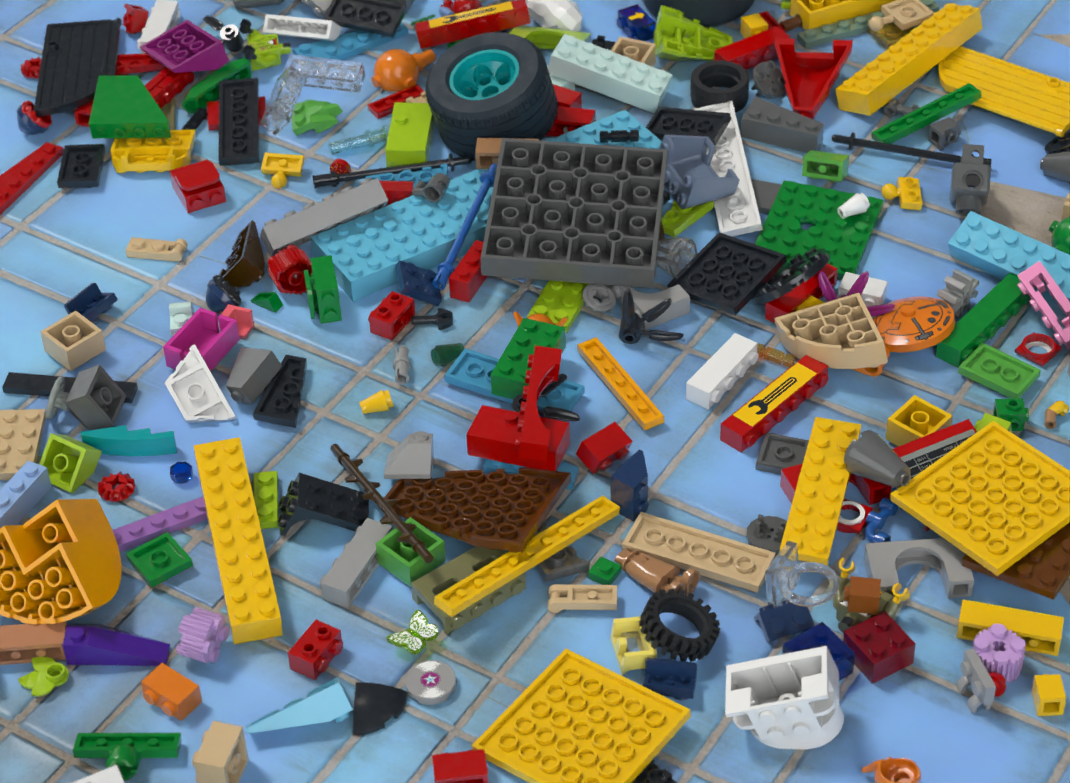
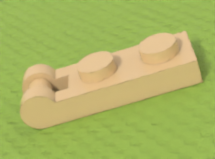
M132 237L125 251L127 257L179 262L188 244L183 239L165 241Z
M556 584L551 585L548 590V596L551 598L548 600V610L553 613H558L561 610H617V585Z

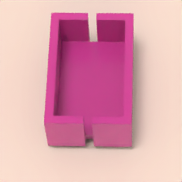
M200 307L163 346L166 366L176 370L180 361H183L190 352V347L195 344L211 372L240 340L237 320L221 314L217 319V313Z

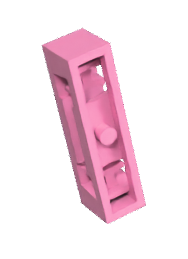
M1038 261L1017 275L1020 281L1017 285L1024 295L1028 293L1031 298L1029 302L1036 312L1041 311L1043 314L1041 319L1048 329L1052 327L1056 332L1053 336L1059 345L1064 344L1069 350L1070 302L1043 264ZM1043 280L1047 284L1050 295L1066 316L1061 321L1065 329H1062L1058 317L1041 295V293L1047 290L1044 282H1042Z

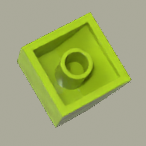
M50 433L39 465L47 467L51 484L74 493L95 472L102 451L67 435Z

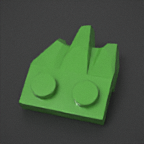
M306 100L296 103L290 107L292 130L296 136L313 128L318 134L337 124L338 120L335 117L343 111L336 103L332 104L326 101Z

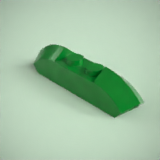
M246 58L238 59L212 73L192 87L183 98L181 107L189 114H194L198 108H206L207 102L217 101L219 99V81L251 78V61Z

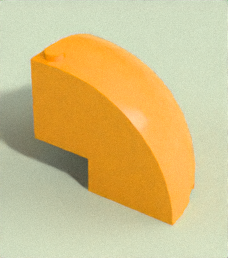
M57 499L23 525H6L0 528V615L14 618L27 624H55L73 620L95 611L108 603L117 593L122 572L120 552L113 530L97 499Z

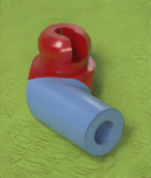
M443 0V4L439 9L441 16L455 14L452 11V0Z

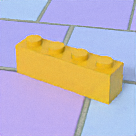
M963 599L956 638L974 641L976 635H979L980 631L983 632V629L988 630L993 624H1002L1007 628V631L1012 630V633H1017L1016 636H1020L1025 641V651L1058 656L1064 617Z

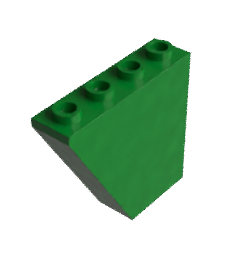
M138 75L98 77L89 120L92 139L171 138L168 119Z

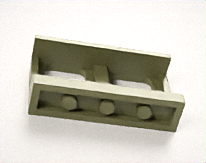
M476 546L412 582V599L417 605L424 602L442 620L443 631L445 634H448L526 589L525 572L453 617L449 616L434 605L435 596L506 554L501 549L490 550L486 547Z

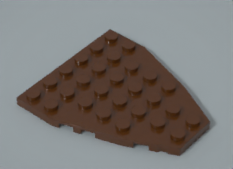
M519 468V474H505L504 469H497V471L491 472L488 475H484L482 470L446 471L445 477L399 479L384 499H397L398 504L393 507V510L405 519L411 517L427 529L474 546L486 547L490 550H508L516 553L524 551L571 482V475L568 472L534 468Z

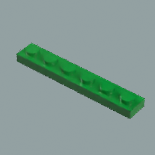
M968 83L871 132L872 139L877 142L891 144L982 98L981 91Z

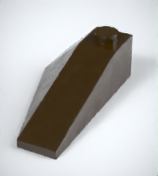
M252 220L239 233L232 247L233 252L225 261L227 264L226 270L222 269L219 273V276L228 281L231 287H248L254 281L259 282L265 274L263 272L265 260L256 223Z

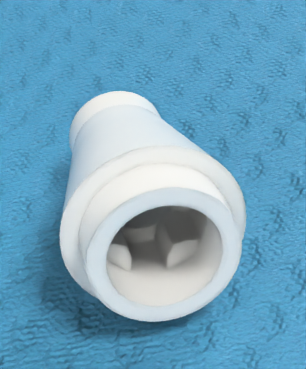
M856 193L842 206L838 207L837 211L839 216L844 219L866 212L870 207V203L864 193Z

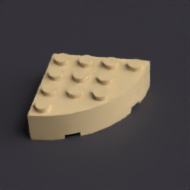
M860 293L774 318L779 340L793 356L799 359L808 355L828 365V368L834 369L874 368L888 363L884 341Z

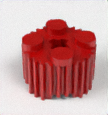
M290 245L286 250L283 249L278 254L276 253V256H271L267 262L269 266L268 273L280 293L300 295L303 292L306 293L304 270H308L309 277H311L312 273L311 261L302 249H298L297 246Z

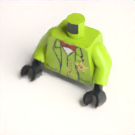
M243 19L239 30L242 34H249L247 35L248 45L245 46L243 54L247 60L251 61L252 71L280 65L281 55L291 53L290 42L279 44L276 34H261L256 29L250 28L252 23L249 20Z

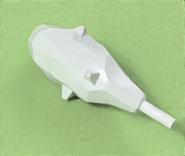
M526 0L528 13L542 28L581 31L582 14L576 2L571 0Z

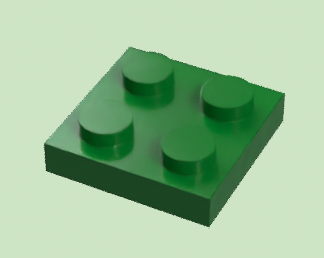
M168 532L126 553L129 563L151 588L193 566L192 559Z

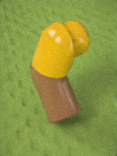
M1056 401L1045 410L1044 425L1046 428H1055L1056 416L1058 414L1065 416V413L1069 412V406L1064 401Z

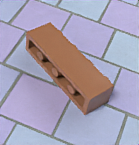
M67 622L0 626V665L32 663V658L50 657L54 661L66 660L62 644Z

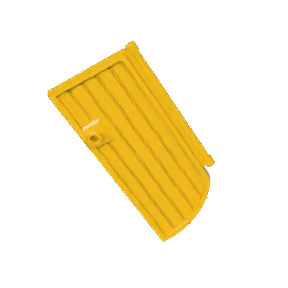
M962 46L939 62V81L945 91L952 92L968 83L981 91L982 98L971 103L972 105L1051 132L1059 137H1063L1065 132L1070 129L1069 82Z

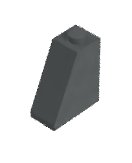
M241 347L226 385L232 399L238 403L252 404L281 369L282 365L272 350Z

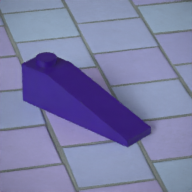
M102 624L69 625L66 628L62 644L67 665L159 666L161 663L167 665L170 644Z

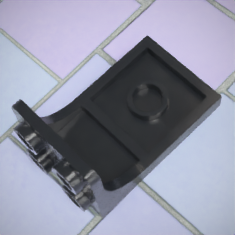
M299 473L295 481L291 480L286 496H282L279 501L278 509L281 510V514L278 518L277 526L280 527V535L285 536L292 525L308 519L323 521L356 532L357 528L362 526L365 520L369 518V500L362 499L364 493Z

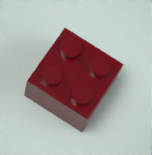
M884 611L845 630L842 651L873 684L913 664L916 643Z

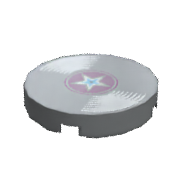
M427 660L419 662L410 668L406 674L405 687L408 696L418 700V703L435 705L444 702L451 693H454L456 676L453 669L446 663L438 660Z

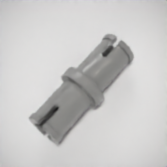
M399 346V352L397 347L395 349L393 368L395 370V381L398 384H405L404 378L406 383L409 381L408 371L411 367V362L408 359L409 350L406 346Z

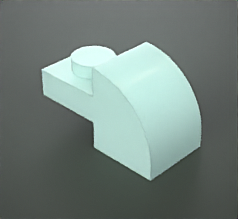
M191 301L169 303L171 336H174L193 316L194 310Z

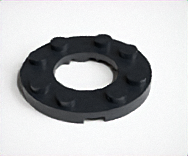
M813 247L806 251L803 256L801 254L793 256L789 260V264L779 269L764 286L757 290V294L753 297L755 302L760 305L773 301L809 280L829 262L830 256L826 249H816V247Z

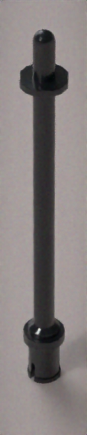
M854 132L851 133L850 137L833 135L831 137L835 143L849 145V150H852L854 146L951 163H960L961 156L855 138ZM984 158L983 164L991 166L992 159Z
M449 154L448 159L343 174L330 171L329 174L312 175L314 188L331 185L336 187L340 182L365 179L366 176L390 172L399 174L403 170L409 169L411 172L422 171V167L431 166V169L441 168V164H448L450 170L454 171V166L470 164L472 158L470 156L453 158L452 154Z

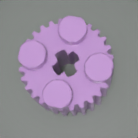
M198 607L193 609L190 616H183L181 625L178 627V632L182 633L180 645L177 644V653L204 663L217 662L220 656L222 640L225 641L228 638L230 627L225 625L224 616Z
M993 624L988 630L983 629V632L980 631L979 635H976L973 648L988 673H1000L1005 678L1006 683H1012L1013 680L1016 681L1019 678L1020 671L1022 670L1025 641L1020 636H1016L1017 633H1012V630L1007 631L1004 625Z

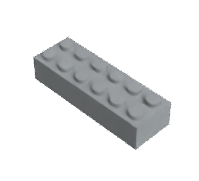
M371 178L365 179L360 182L358 187L353 188L349 186L341 190V194L337 196L330 194L322 198L323 202L316 205L314 202L309 203L300 212L296 213L294 210L286 213L284 218L279 221L272 219L266 222L260 236L269 256H276V253L278 254L283 249L286 250L290 245L300 246L311 241V236L385 207L388 199L378 178L374 180Z

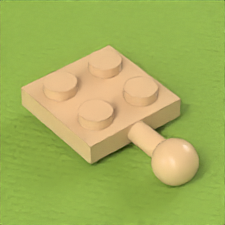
M897 0L881 6V13L885 17H872L869 21V27L873 31H880L884 25L893 22L902 30H906L922 24L923 21L934 15V12L919 0Z

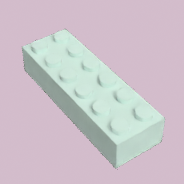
M566 34L563 35L553 51L548 67L549 74L651 113H655L658 107H660L668 92L672 74L664 70H659L645 63L630 59L627 56L619 55L608 49H603Z

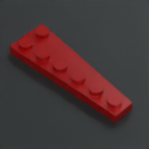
M146 53L117 55L115 76L163 70L165 66Z
M46 142L0 175V215L63 155V147Z

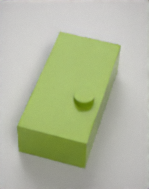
M394 103L385 148L387 167L428 162L435 120L428 103Z

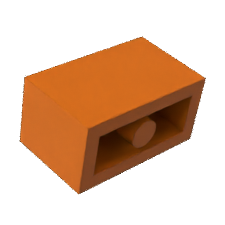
M161 663L141 681L144 699L149 704H155L161 708L166 715L174 716L180 721L202 703L199 685L164 663Z

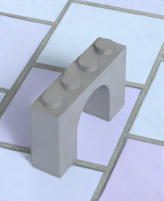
M656 263L655 277H657V263ZM679 284L657 293L638 292L630 286L605 285L612 290L622 306L624 292L629 288L633 295L635 313L639 314L640 318H642V314L654 306L671 298V305L662 315L650 323L646 320L642 322L644 330L690 313V296Z
M946 539L865 543L864 564L867 577L881 579L880 590L893 595V598L895 595L892 592V588L896 583H899L897 571L909 564H923L935 569L943 580L947 598L972 597L974 577L971 569L962 566V558L965 556V553Z

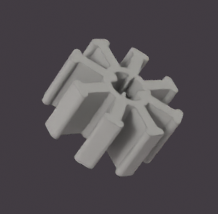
M955 269L952 277L947 276L944 279L946 287L942 290L939 289L937 296L941 297L940 300L952 307L954 316L960 318L963 315V310L968 312L972 305H970L969 301L971 298L977 297L978 291L975 288L980 283L979 280Z

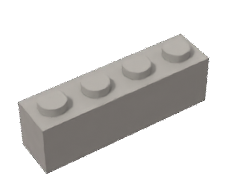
M367 518L362 526L357 528L355 536L350 542L346 543L340 557L334 560L332 568L320 581L323 600L346 608L351 606L379 565L377 563L375 543L393 531V526L381 524L379 521Z

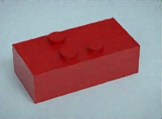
M485 405L481 406L466 434L468 455L528 468L558 470L570 445L569 422L540 417L544 426L551 429L547 461L519 459V449L515 448L516 435H521L522 433L517 432L519 418H524V416L520 415V412Z

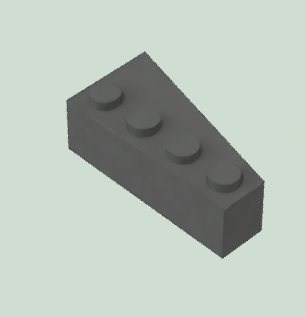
M756 96L741 118L742 138L806 153L810 150L819 151L823 144L824 124Z

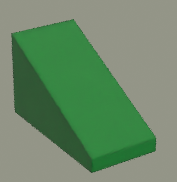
M277 292L258 293L251 299L252 303L275 313L283 306Z

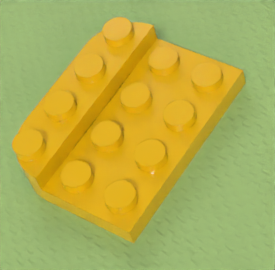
M170 130L171 138H115L110 149L115 172H165L166 170L189 165L192 162L191 152L196 140V130Z

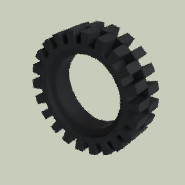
M663 589L660 590L659 594L655 592L649 598L640 616L639 626H642L640 631L642 634H646L644 639L647 642L653 641L651 647L655 650L661 647L660 654L665 656L666 652L671 653L670 658L673 660L676 659L677 655L680 656V661L685 662L687 658H689L690 662H695L697 658L699 660L703 659L711 651L720 633V628H718L720 622L715 620L717 617L716 613H709L711 607L708 604L703 607L702 599L693 600L694 594L689 593L686 597L683 590H679L676 594L674 589H669L668 592ZM667 612L685 617L696 626L700 636L697 638H687L672 632L662 623L660 614Z

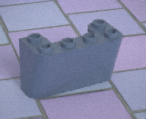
M665 135L663 142L660 144L659 149L668 150L665 187L681 209L734 195L740 179L732 169L727 170L725 177H719L710 164L716 147L709 137Z

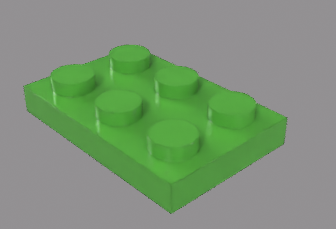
M981 343L959 366L958 373L1009 398H1020L1040 377L1041 370L987 344Z

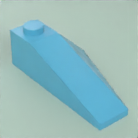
M338 676L309 691L307 698L294 699L286 704L283 710H274L246 725L245 730L249 734L330 722L334 719L336 722H339L350 716L349 712L353 710V707Z

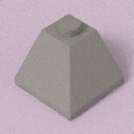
M418 431L414 434H409L387 456L384 479H431L434 461L433 433L427 434L424 431Z

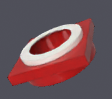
M1033 332L1023 339L1022 343L1015 349V353L1043 367L1061 351L1062 346L1056 344L1051 337L1045 334ZM1033 346H1040L1045 348L1048 353L1037 354L1028 349Z
M844 498L841 511L846 509L855 510L860 513V516L854 520H847L840 516L837 530L843 533L860 534L862 529L865 528L866 518L873 508Z

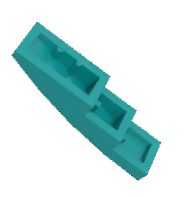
M127 425L81 432L82 442L101 450V454L158 456L177 453L174 431L151 434L150 428L128 431Z

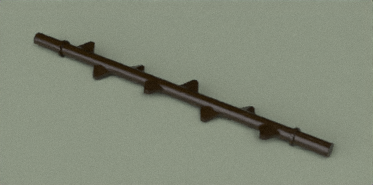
M338 444L331 445L330 450L338 458V462L343 464L350 473L345 478V482H358L366 491L362 495V499L373 500L385 514L380 523L393 524L402 534L397 540L410 543L414 552L418 553L426 563H431L434 559L433 555L425 547L424 542L419 540L412 532V530L416 529V525L405 523L393 510V507L398 504V500H385L376 490V488L380 487V483L369 481L357 468L363 463L362 459H350V456Z

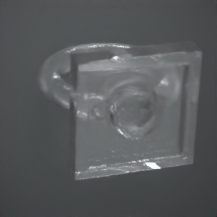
M789 540L765 571L768 605L773 604L774 608L781 606L782 601L785 599L792 604L802 607L819 606L831 600L839 588L838 576L830 567L817 562L799 563L797 543ZM817 572L829 580L827 590L817 596L804 597L791 591L797 586L800 580V573Z

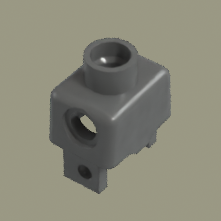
M963 144L960 163L953 164L949 200L952 204H956L955 212L959 215L967 216L970 211L980 214L981 206L987 203L990 190L991 166L983 164L984 145ZM977 152L979 156L972 157L971 153Z

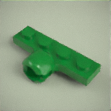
M78 733L73 747L74 758L87 759L107 758V768L117 765L123 781H126L135 776L139 762L144 758H178L182 738L181 733Z

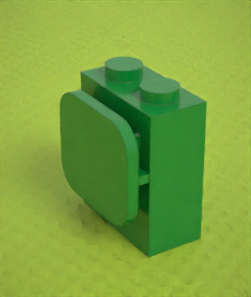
M332 255L310 258L311 277H309L308 270H304V278L311 319H315L314 311L319 314L320 324L342 321Z

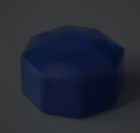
M176 462L170 467L171 480L176 484L187 483L193 477L192 466L187 462Z

